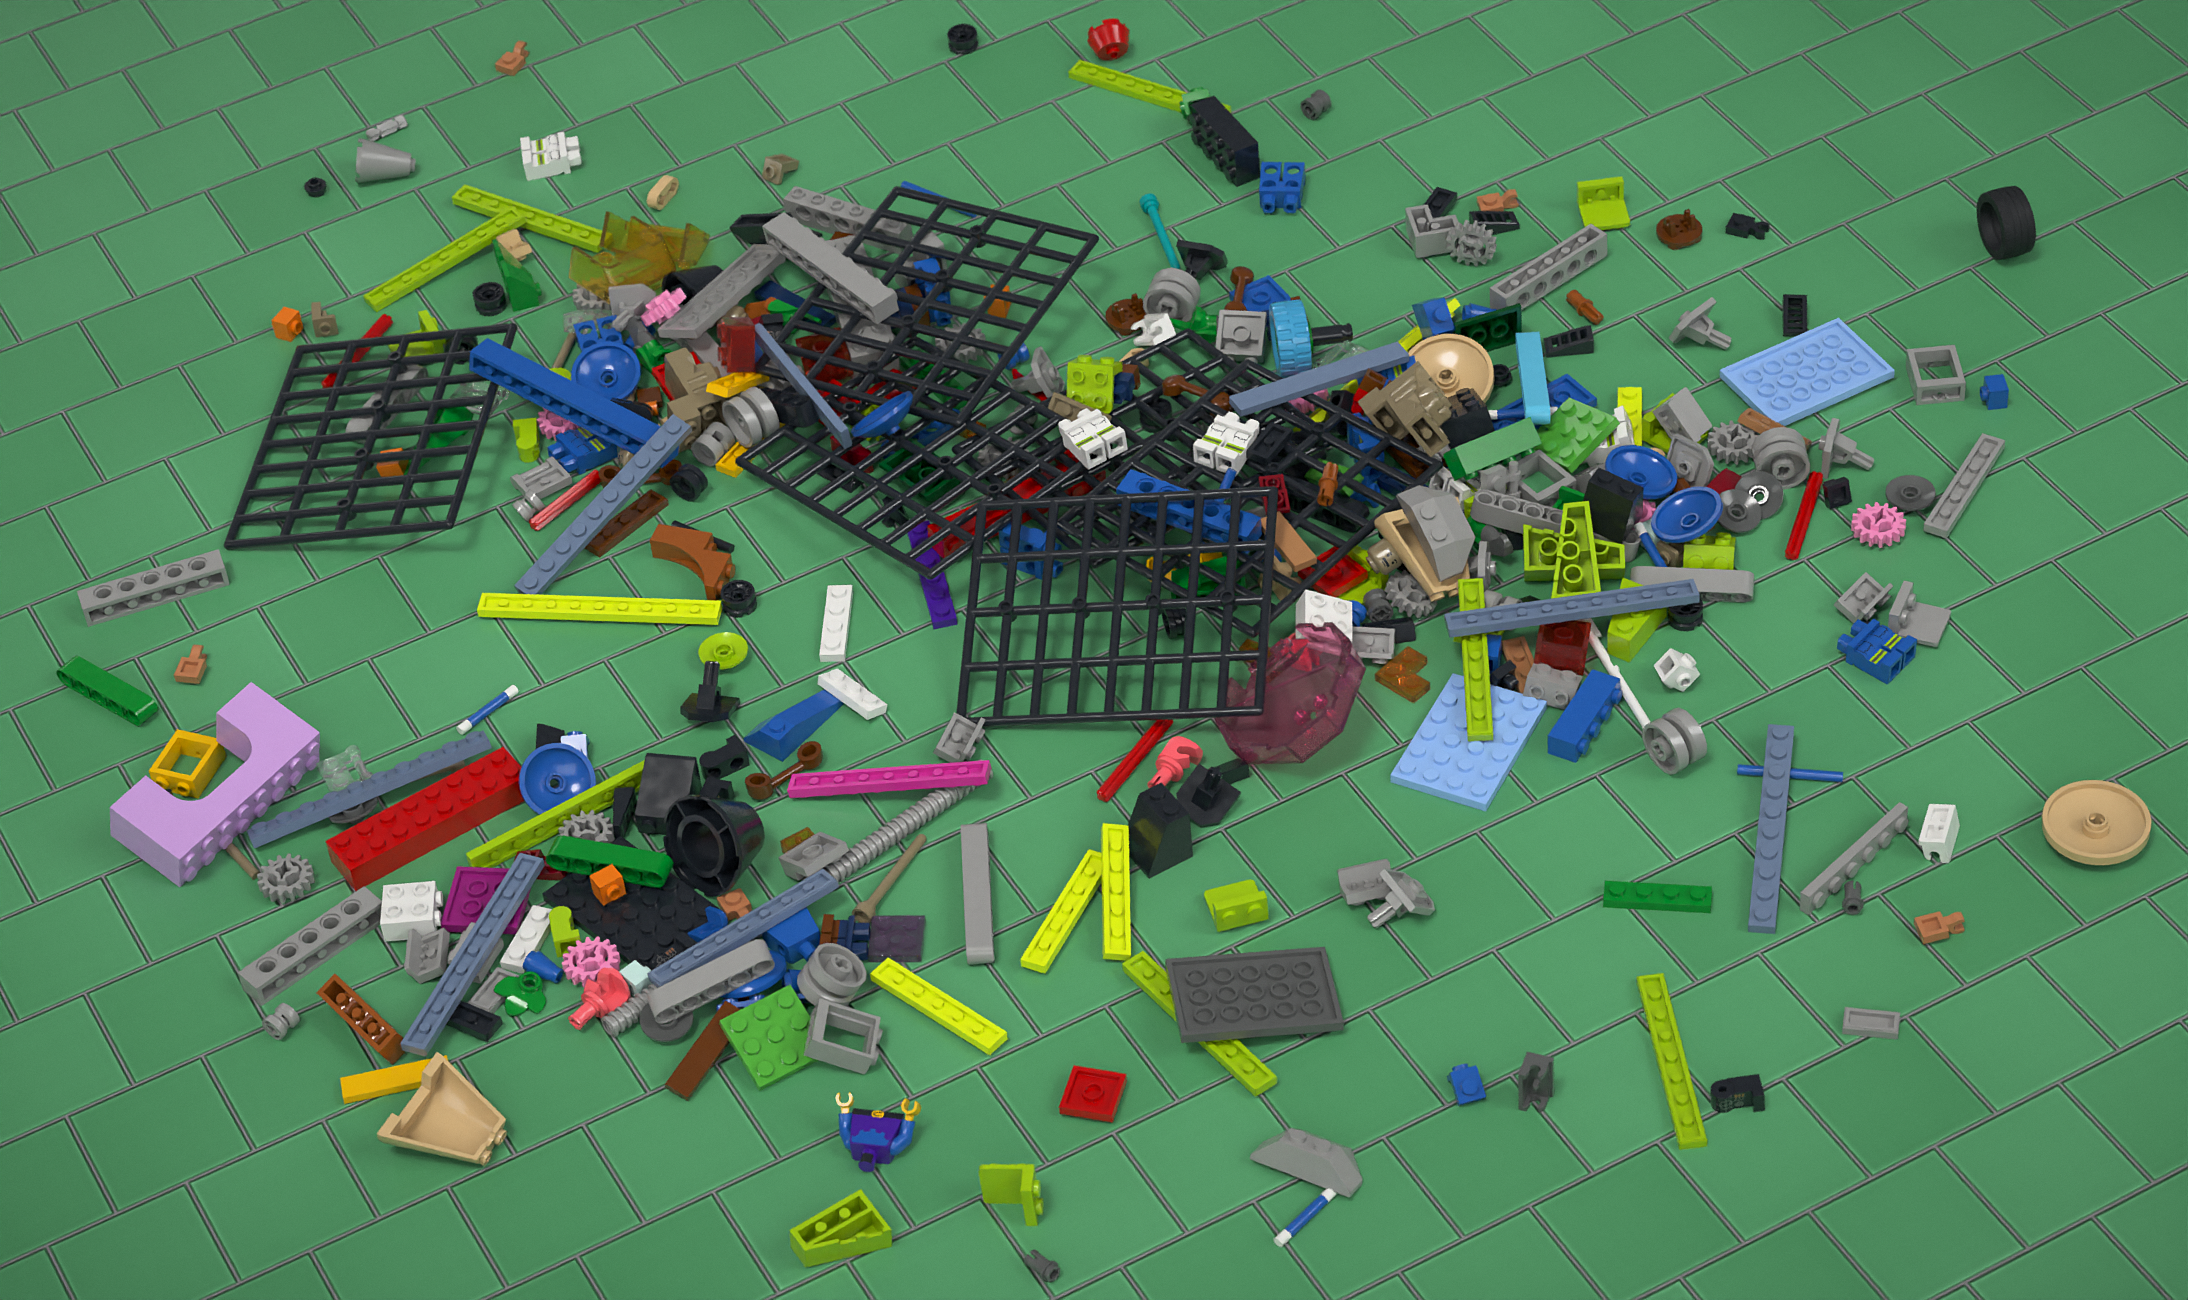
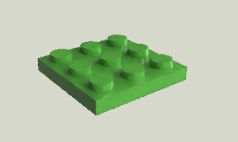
M1568 398L1550 416L1551 423L1544 424L1537 430L1542 444L1534 447V450L1540 449L1565 471L1572 474L1620 423L1615 416Z
M791 985L721 1019L719 1022L720 1027L759 1091L819 1061L804 1056L810 1016Z

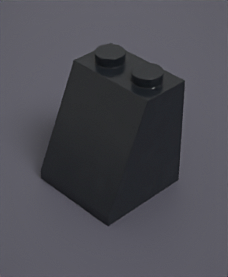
M1598 467L1588 481L1583 501H1589L1593 532L1618 544H1623L1634 529V525L1642 518L1644 488Z
M646 753L635 811L638 833L667 835V823H664V818L671 804L687 795H699L702 784L696 757Z
M1162 782L1139 793L1128 823L1129 857L1150 879L1193 857L1190 814Z

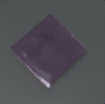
M925 915L873 916L868 949L869 962H884L887 958L895 962H922L926 927Z

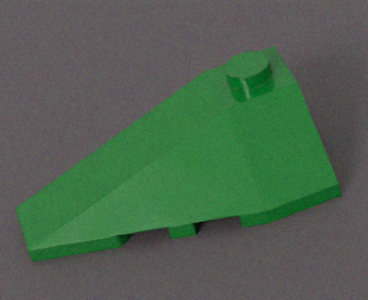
M497 239L492 240L495 258L513 312L540 306L538 296H542L539 282L534 283L532 274Z
M465 407L439 409L434 424L470 421L474 414ZM469 430L430 434L426 449L447 447L461 434L466 435ZM432 458L422 459L420 467H422ZM409 460L404 475H407L412 460Z

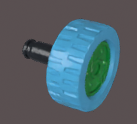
M1301 300L1281 301L1272 303L1269 306V325L1274 363L1277 375L1283 378L1312 370L1314 346L1337 344L1344 341L1351 342L1353 340V331L1350 323L1311 328L1310 323L1307 322L1305 308Z

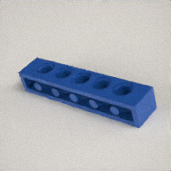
M1130 469L1116 488L1117 494L1190 491ZM1213 499L1204 500L1203 538L1217 543L1228 542L1231 505H1226ZM1194 500L1168 502L1166 524L1192 533ZM1158 502L1131 503V511L1156 520ZM1240 510L1238 542L1258 541L1262 535L1261 517ZM1241 551V552L1248 554L1250 551Z

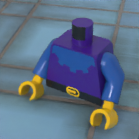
M839 1092L836 1095V1102L841 1107V1113H839L840 1137L845 1148L851 1150L852 1159L859 1161L858 1167L862 1171H873L876 1163L890 1164L895 1155L900 1154L911 1144L916 1122L913 1118L921 1111L919 1102L915 1101L914 1108L909 1111L910 1100L906 1098L902 1101L901 1108L906 1113V1116L902 1113L853 1108V1111L850 1112L849 1108L854 1104L852 1094L849 1092V1101L845 1104L841 1103V1093Z

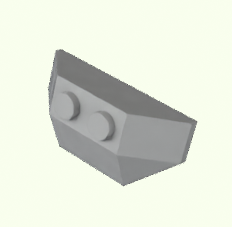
M1420 485L1397 494L1396 497L1439 582L1461 574L1475 540V535L1454 494Z
M1290 1128L1262 1142L1250 1155L1251 1160L1323 1188L1331 1189L1349 1198L1362 1185L1363 1181L1351 1148L1302 1129Z

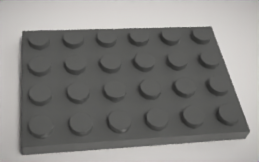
M1325 947L1165 959V968L1181 1043L1343 1030L1344 1021Z

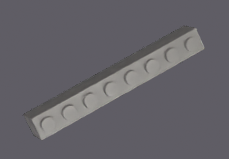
M783 212L762 226L767 244L874 323L879 324L899 310L897 304L898 297L892 288L883 285L877 277H872L866 269L857 266L851 258H846L836 247H831L822 237L816 236L808 227L802 226L796 218H791Z

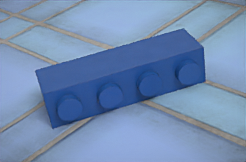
M1591 670L1548 734V754L1574 763L1578 761L1582 754H1586L1590 741L1593 737L1596 738L1598 736L1601 724L1609 719L1613 706L1619 704L1622 698L1623 691L1620 690V678Z

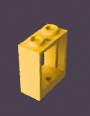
M177 729L150 768L151 780L163 789H171L172 793L199 799L227 757L224 746L217 742L214 737ZM181 754L201 759L191 775L170 771Z

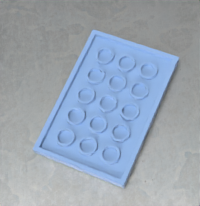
M1837 318L1720 369V378L1753 410L1786 426L1894 378L1895 370L1842 320Z
M1453 673L1391 773V782L1487 811L1545 713L1547 701L1523 696L1522 693L1498 686L1495 687L1490 684L1494 740L1468 741L1464 676Z

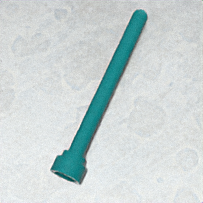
M1145 194L1139 201L1142 211L1149 214L1171 268L1180 269V264L1157 211L1159 208L1157 197L1154 194Z

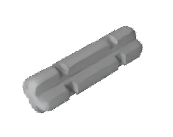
M399 115L394 118V121L390 119L377 125L376 129L373 127L367 130L368 140L374 142L380 136L383 138L396 132L397 128L399 130L407 126L406 118L403 115Z

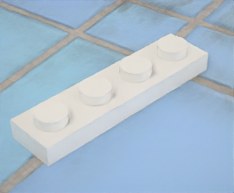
M828 585L819 653L820 662L845 661L853 599L852 585Z

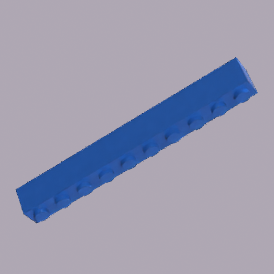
M489 338L470 351L469 370L634 455L661 427ZM679 446L660 465V468H663L678 455Z

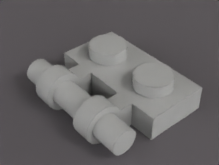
M1510 461L1508 470L1499 464L1481 471V490H1490L1521 499V491L1518 489V481L1521 479L1519 463L1517 461ZM1509 482V489L1506 490V483Z

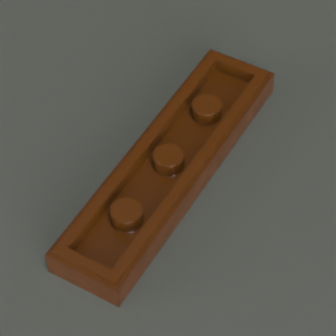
M650 489L612 518L589 542L585 549L599 558L666 508L669 505L668 499Z
M725 1000L665 1083L666 1089L686 1101L691 1098L730 1043L719 1025L720 1020L741 1009Z

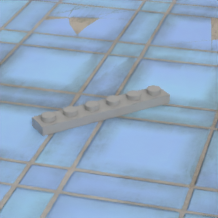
M1981 434L1925 521L1923 531L1944 538L1948 537L2005 448V440Z
M1899 802L1803 889L1800 895V911L1809 915L1816 908H1820L1832 893L1839 891L1842 884L1848 878H1853L1857 874L1860 867L1866 862L1869 863L1882 847H1887L1895 835L1902 833L1909 822L1907 819L1908 807Z

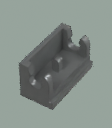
M1527 1052L1518 1073L1519 1110L1527 1111L1530 1103L1536 1100L1540 1102L1538 1112H1542L1545 1110L1549 1098H1553L1554 1058Z

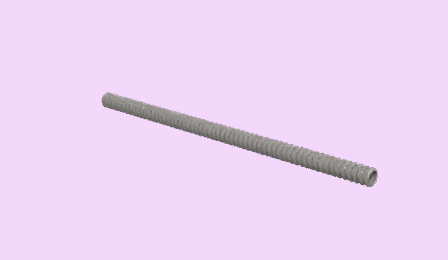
M991 769V773H990V776H989V780L993 778V771H992V769ZM981 785L935 789L933 793H929L927 797H923L921 801H917L915 805L910 806L909 810H904L902 814H898L896 818L885 823L884 827H879L878 831L872 832L871 835L860 840L859 844L853 845V848H849V851L842 855L839 861L829 863L822 869L834 877L838 883L842 882L845 877L847 878L851 876V873L857 872V868L861 869L864 864L866 865L870 860H874L876 856H880L882 851H887L889 847H893L895 843H899L901 839L906 838L907 834H912L914 830H918L920 826L931 821L932 817L935 818L938 816V813L944 812V809L950 808V805H954L956 801H960L969 792H973L975 788H979ZM762 934L758 935L757 937L753 938L752 940L748 941L747 943H749V942H751V941H753V940H756V938H757V939H758V938H761V937H762ZM654 984L648 985V989L641 990V994L637 993L635 998H629L628 1003L624 1002L621 1007H616L615 1012L610 1011L608 1016H603L601 1020L605 1031L610 1036L617 1037L619 1032L625 1031V1027L630 1028L632 1023H637L643 1007L648 1003V994L657 987Z

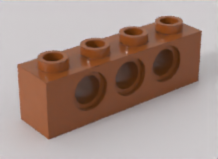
M334 974L316 992L392 1065L406 1052L402 1050L400 1044L403 1037L338 975Z

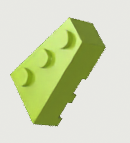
M1622 578L1620 589L1644 585ZM1667 607L1612 615L1607 635V653L1630 663L1666 618Z
M861 1189L789 1230L791 1249L806 1268L892 1247V1229Z

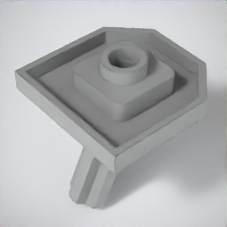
M645 284L609 287L612 316L617 315V318L612 322V327L616 328V331L628 330L629 319L644 314L648 310L645 305L657 296L656 292Z
M1713 297L1692 312L1688 310L1683 313L1678 319L1680 323L1669 336L1673 343H1678L1683 338L1689 337L1703 345L1708 341L1723 349H1727L1731 343V337L1713 329L1714 323L1707 317L1717 302Z
M1041 346L1034 351L1031 362L1032 370L1028 375L1014 379L1011 382L1012 389L1018 392L1029 390L1032 394L1043 391L1047 398L1051 397L1054 392L1059 393L1063 391L1065 382L1061 378L1058 369L1052 364Z
M1836 418L1831 419L1826 436L1821 435L1819 450H1823L1821 473L1824 479H1828L1833 462L1846 464L1850 460L1866 470H1869L1874 463V458L1856 449L1857 442L1839 433L1840 419Z
M1674 434L1666 459L1674 466L1677 479L1685 478L1691 487H1707L1714 467V462L1708 448L1684 436Z
M1480 541L1478 555L1467 559L1470 579L1483 578L1485 592L1489 590L1491 576H1496V561H1491L1489 542Z
M1384 868L1379 875L1392 890L1385 897L1386 902L1369 914L1367 918L1374 928H1378L1396 915L1399 918L1408 911L1410 913L1430 916L1435 911L1434 902L1424 891V887L1419 881L1411 878L1405 872Z

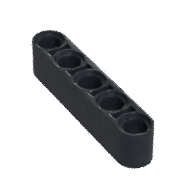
M758 385L755 386L771 401L777 413L779 423L805 428L819 420L809 396Z
M1282 472V474L1319 493L1320 487L1318 485ZM1285 486L1291 511L1300 513L1313 502ZM1339 493L1333 496V501L1365 519L1369 517L1370 511L1361 501ZM1324 507L1318 509L1310 517L1350 533H1354L1359 529V526Z

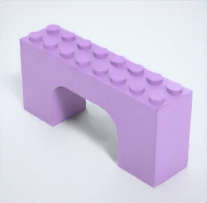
M252 682L216 713V741L245 763L214 791L200 800L185 801L174 797L149 777L144 776L110 807L111 836L178 887H181L186 881L190 882L193 880L198 870L204 865H209L220 850L226 849L239 833L242 834L249 828L250 823L254 819L262 817L274 801L278 802L288 788L297 785L302 776L308 770H313L319 763L320 732Z

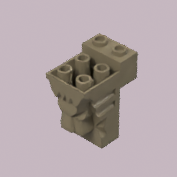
M686 347L664 355L665 385L674 398L673 401L667 402V420L674 414L692 428V432L680 444L679 452L691 449V445L699 436L703 435V432L713 422H719L727 426L722 414V405L730 398L740 396V393L726 398L706 392L709 382L721 378L718 367H713L710 362L696 365L692 354L689 353Z
M1419 361L1414 363L1382 390L1375 387L1358 401L1361 408L1377 428L1400 440L1411 433L1430 457L1450 443L1440 426L1451 417L1449 408L1452 404Z

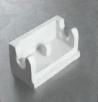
M1168 313L1147 314L1144 316V319L1131 326V330H1135L1138 327L1143 329L1142 335L1133 339L1135 346L1157 345L1176 335Z
M1929 804L1918 842L1919 845H1922L1924 856L1929 861L1932 856L1931 852H1937L1942 863L1950 862L1960 827L1955 805Z

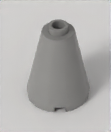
M364 138L358 139V143H362V147H357L356 172L360 174V178L355 177V182L410 176V171H415V158H411V153Z

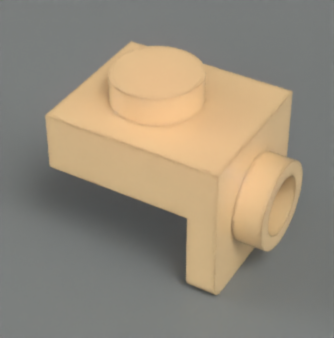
M512 229L496 237L518 261L525 259L526 254L532 252L530 244L521 241L517 229Z

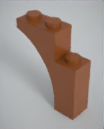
M658 524L650 538L653 558L672 561L690 569L703 582L707 600L719 601L721 589L735 575V565L732 563L731 554L717 552L713 533Z

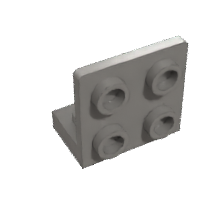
M1687 387L1678 391L1652 411L1671 440L1674 434H1679L1697 443L1701 440L1700 436L1712 428L1711 422Z
M1903 581L1889 613L1888 628L1893 633L1904 638L1910 635L1917 639V643L1937 647L1950 619L1951 610L1916 602V594L1913 593L1914 583Z

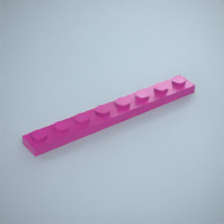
M990 760L799 773L792 774L787 792L789 798H807L841 794L854 795L870 792L880 793L913 789L979 786L988 784L992 767Z

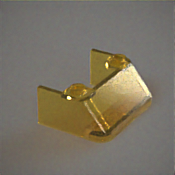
M606 211L599 247L615 254V259L627 261L628 257L671 263L677 264V268L686 270L697 265L709 243L710 235L690 223H686L685 229L626 221Z
M632 216L630 218L627 247L633 251L620 258L613 256L609 252H601L590 256L575 246L572 248L568 278L610 303L609 287L645 284L654 291L662 286L664 276L676 271V266L662 233L639 218Z

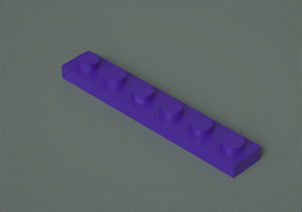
M929 520L922 522L907 533L911 550L928 538L927 526L930 525ZM930 548L915 559L930 569L941 561L939 554L933 548ZM944 571L932 580L918 573L933 630L958 625Z

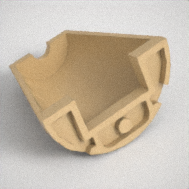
M1403 509L1384 513L1375 519L1376 529L1393 546L1402 563L1428 595L1431 602L1443 599L1446 594H1448L1449 598L1459 595L1458 579H1470L1468 559L1461 574L1439 582Z
M436 1052L422 1071L420 1088L399 1116L391 1113L377 1132V1138L385 1144L485 1166L492 1156V1149L495 1144L501 1145L507 1135V1131L503 1129L506 1118L440 1053Z

